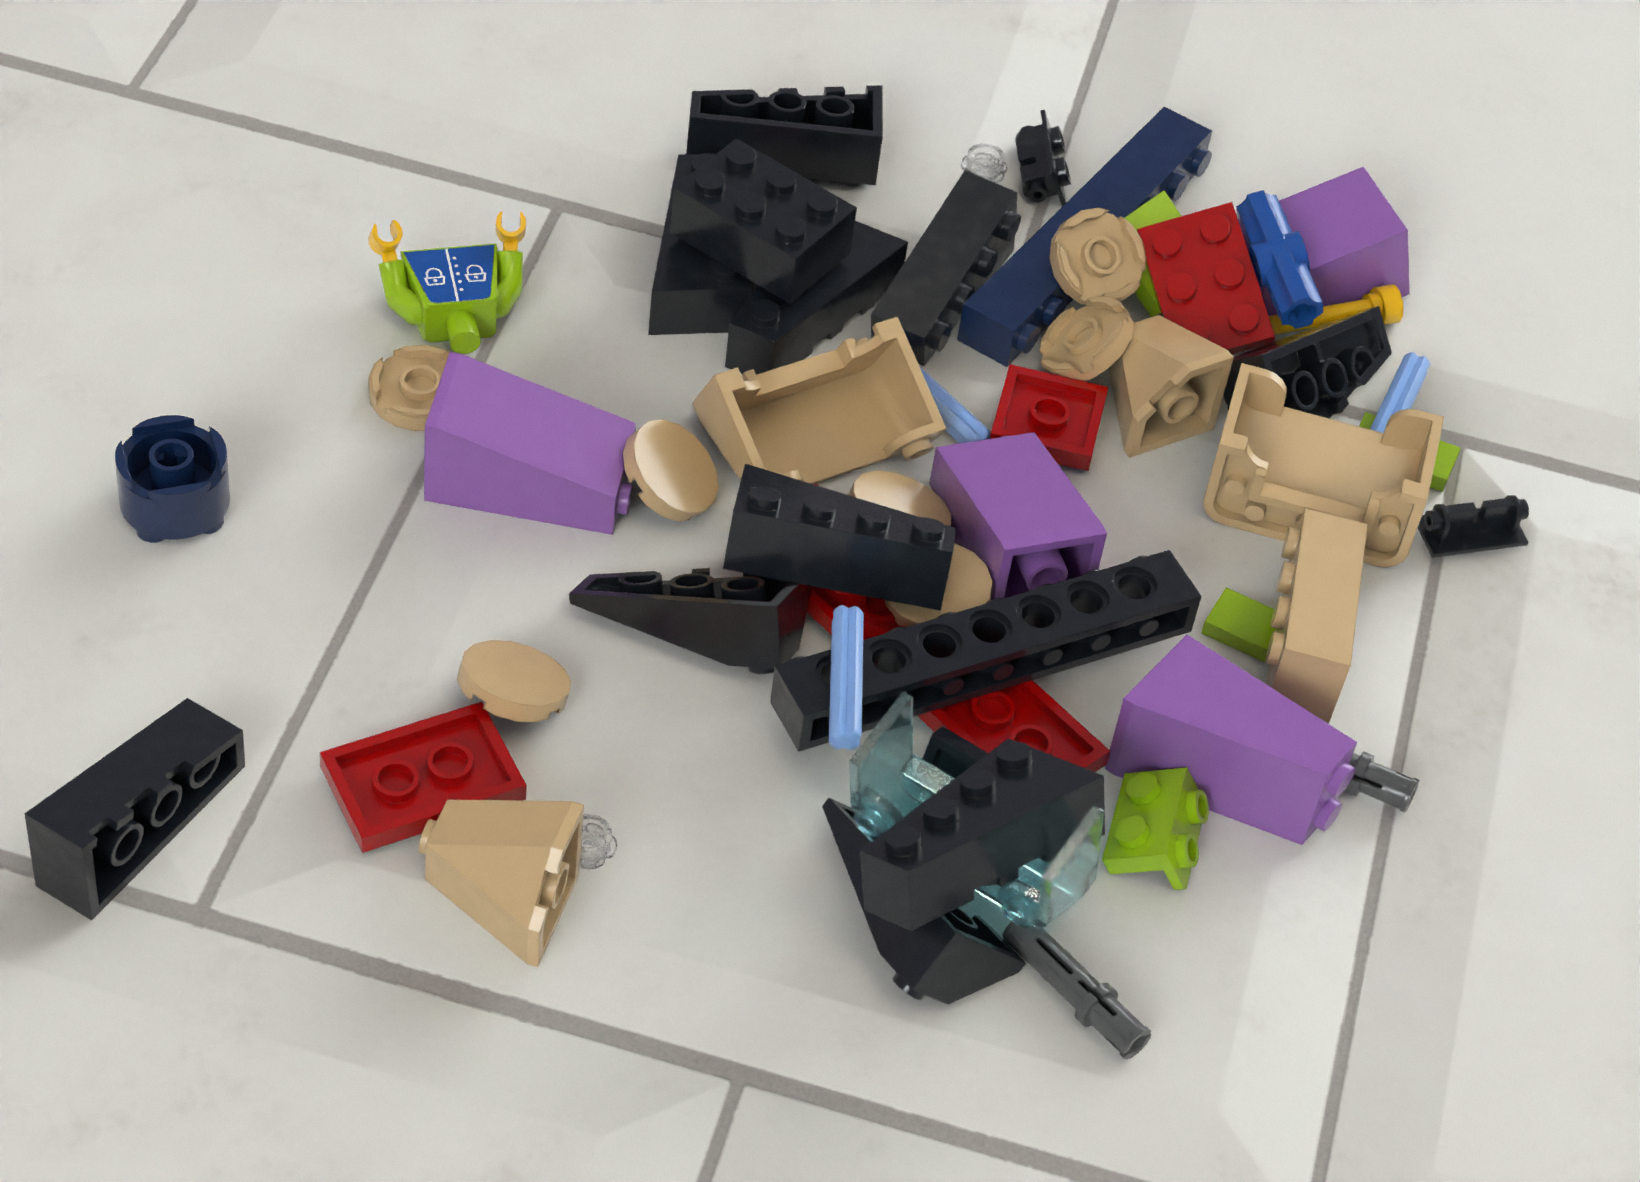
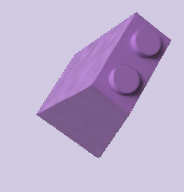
M1364 166L1279 200L1292 232L1298 231L1302 236L1309 258L1310 274L1323 301V306L1361 300L1363 295L1369 293L1373 287L1394 284L1399 289L1402 297L1410 294L1408 229ZM1242 231V234H1243V237H1244V240H1245L1247 249H1249V245H1248L1247 240H1246V238H1245V236H1244V233H1243V231ZM1260 287L1268 315H1277L1267 287Z
M450 352L425 424L424 501L613 535L618 514L628 515L631 505L633 484L627 483L628 477L624 468L623 450L627 438L636 431V423L463 354Z
M1034 432L936 447L929 484L932 490L945 502L951 513V527L956 528L955 544L973 551L987 565L992 579L991 600L1011 597L1034 590L1043 584H1055L1082 576L1088 571L1099 569L1107 532Z
M1186 634L1123 698L1105 769L1113 775L1123 778L1124 773L1187 767L1198 789H1202L1205 792L1209 811L1303 845L1317 828L1325 832L1337 818L1343 804L1336 799L1346 789L1355 773V768L1349 764L1357 742Z

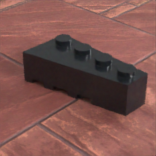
M186 698L24 814L35 886L92 921L245 767L243 730Z

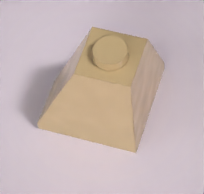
M1160 315L1133 322L1134 328L1131 341L1124 353L1109 368L1123 449L1129 458L1214 429L1234 359L1228 350Z
M447 800L438 820L429 819L420 838L419 853L425 855V880L526 964L538 967L579 877L584 805L573 801Z

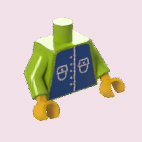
M502 211L497 215L495 231L498 239L503 242V251H498L496 243L401 251V259L398 260L396 249L401 241L403 232L397 221L392 220L390 224V233L393 241L385 242L381 240L377 233L376 224L373 225L368 237L370 248L382 256L383 263L378 264L388 306L410 325H416L423 340L430 343L450 341L451 349L456 353H471L480 346V338L492 337L496 333V319L509 314L522 292L523 252L518 251V243L524 238L526 232V218L522 212H520V227L513 232L506 231L502 227Z

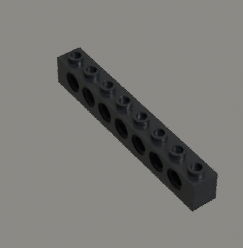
M1167 550L1150 556H1138L1129 562L1106 569L1091 570L1082 576L1055 584H1043L1034 590L1011 597L995 598L977 607L956 613H944L936 619L909 627H897L885 634L864 639L862 732L1192 631L1202 596L1172 552ZM831 649L807 657L792 658L783 664L776 665L774 669L770 703L798 752L829 743Z

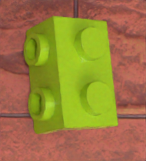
M1187 767L1124 773L1102 861L1110 875L1163 870L1174 890L1187 889L1191 868L1196 867L1198 863V839L1201 826L1207 822L1209 816L1207 796L1202 789H1198Z

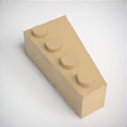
M1305 508L1299 527L1289 526L1283 543L1281 557L1289 559V561L1284 560L1276 586V592L1283 594L1278 596L1272 615L1271 627L1276 628V631H1273L1267 649L1265 663L1269 664L1265 684L1329 724L1351 667L1368 524Z

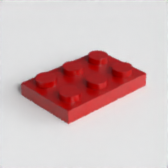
M1233 202L1137 229V233L1143 242L1147 258V270L1162 317L1221 346L1232 355L1275 342V334Z
M482 701L320 752V768L362 853L422 834L429 819L438 820L447 800H526L527 785L487 710L483 709L484 704Z

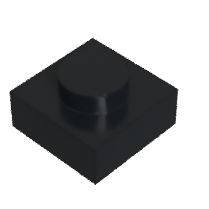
M942 726L932 733L914 780L937 793L988 753Z

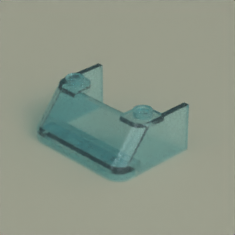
M902 692L849 760L850 801L855 812L854 820L866 833L878 837L955 779L913 754V697L905 692ZM1093 805L1053 861L1046 863L1039 857L1018 868L1019 878L1001 887L997 884L981 886L974 891L1000 906L1005 916L1020 927L1030 928L1032 925L1036 927L1047 926L1082 899L1097 878L1104 810Z

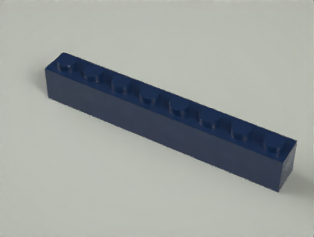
M1163 107L963 304L957 340L1005 367H1008L1021 352L1024 354L1029 353L1036 344L1040 333L1065 311L1066 306L1073 300L1063 291L1054 278L1049 259L1051 240L1059 226L1081 210L1093 208L1109 210L1107 213L1113 214L1117 218L1120 216L1124 218L1164 190L1170 199L1177 201L1183 194L1188 182L1194 176L1200 177L1210 163L1212 152L1208 150L1212 130Z

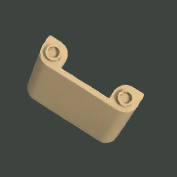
M898 317L874 324L872 329L875 335L870 340L866 337L855 341L854 337L844 340L835 350L757 375L754 369L746 371L741 375L737 367L715 374L695 398L692 405L700 424L740 481L745 464L807 483L817 484L903 455L906 461L913 460L934 449L932 441L939 437L947 428Z
M1241 363L1204 496V509L1207 515L1223 525L1284 541L1289 526L1298 528L1304 510L1307 508L1368 524L1363 563L1379 567H1392L1402 563L1408 556L1428 500L1444 417L1421 410H1400L1391 415L1387 421L1384 433L1284 407L1287 387L1283 379L1269 370Z

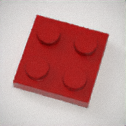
M1009 364L990 439L1034 432L1057 464L1089 471L1109 387Z

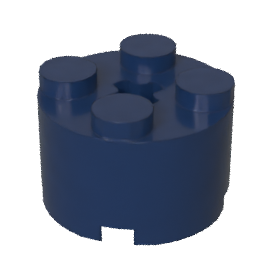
M166 415L140 422L132 428V436L123 445L122 441L119 442L115 451V465L120 509L126 521L136 529L140 539L150 543H157L164 539H186L202 533L211 534L222 527L224 515L228 510L230 502L226 444L222 436L215 429L209 426L208 432L195 426L193 418L180 415Z

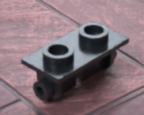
M1044 109L1040 111L1041 125L1024 126L1015 137L1018 159L1021 166L1023 194L1032 202H1042L1047 197L1058 194L1063 206L1066 204L1064 186L1071 185V178L1065 158H1059L1058 155L1066 153V148L1060 127L1055 126L1051 128Z
M1508 495L1503 499L1483 501L1481 508H1476L1474 502L1447 506L1436 504L1432 510L1426 511L1425 515H1422L1417 529L1432 558L1527 546L1528 540L1520 527V522L1528 518L1529 506L1525 499H1518L1515 495Z

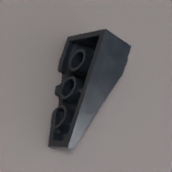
M1379 306L1354 313L1234 356L1224 391L1228 410L1241 363L1269 370L1283 379L1287 387L1284 407L1329 419L1333 414L1342 413L1349 405L1347 398L1355 388L1365 385L1392 354Z
M710 568L692 569V573L679 575L668 581H663L661 573L656 571L590 574L569 593V601L572 605L725 665L748 667V670L752 673L769 674L774 672L776 665L790 660L800 648L812 586L743 573L742 577L713 578L710 576Z
M832 798L826 800L822 808L878 951L896 971L892 979L901 990L917 1000H922L926 995L943 1003L951 1004L1021 971L1026 963L980 916L974 915L971 919L960 908L913 931L865 911L860 850L884 833V831L864 813Z

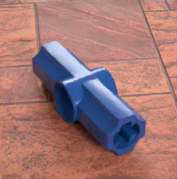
M1264 190L1248 194L1246 199L1236 206V213L1249 245V256L1260 287H1267L1282 325H1290L1294 329L1309 326L1317 316L1323 313V301L1310 274L1309 258L1302 236L1298 231L1292 232L1276 195H1269Z

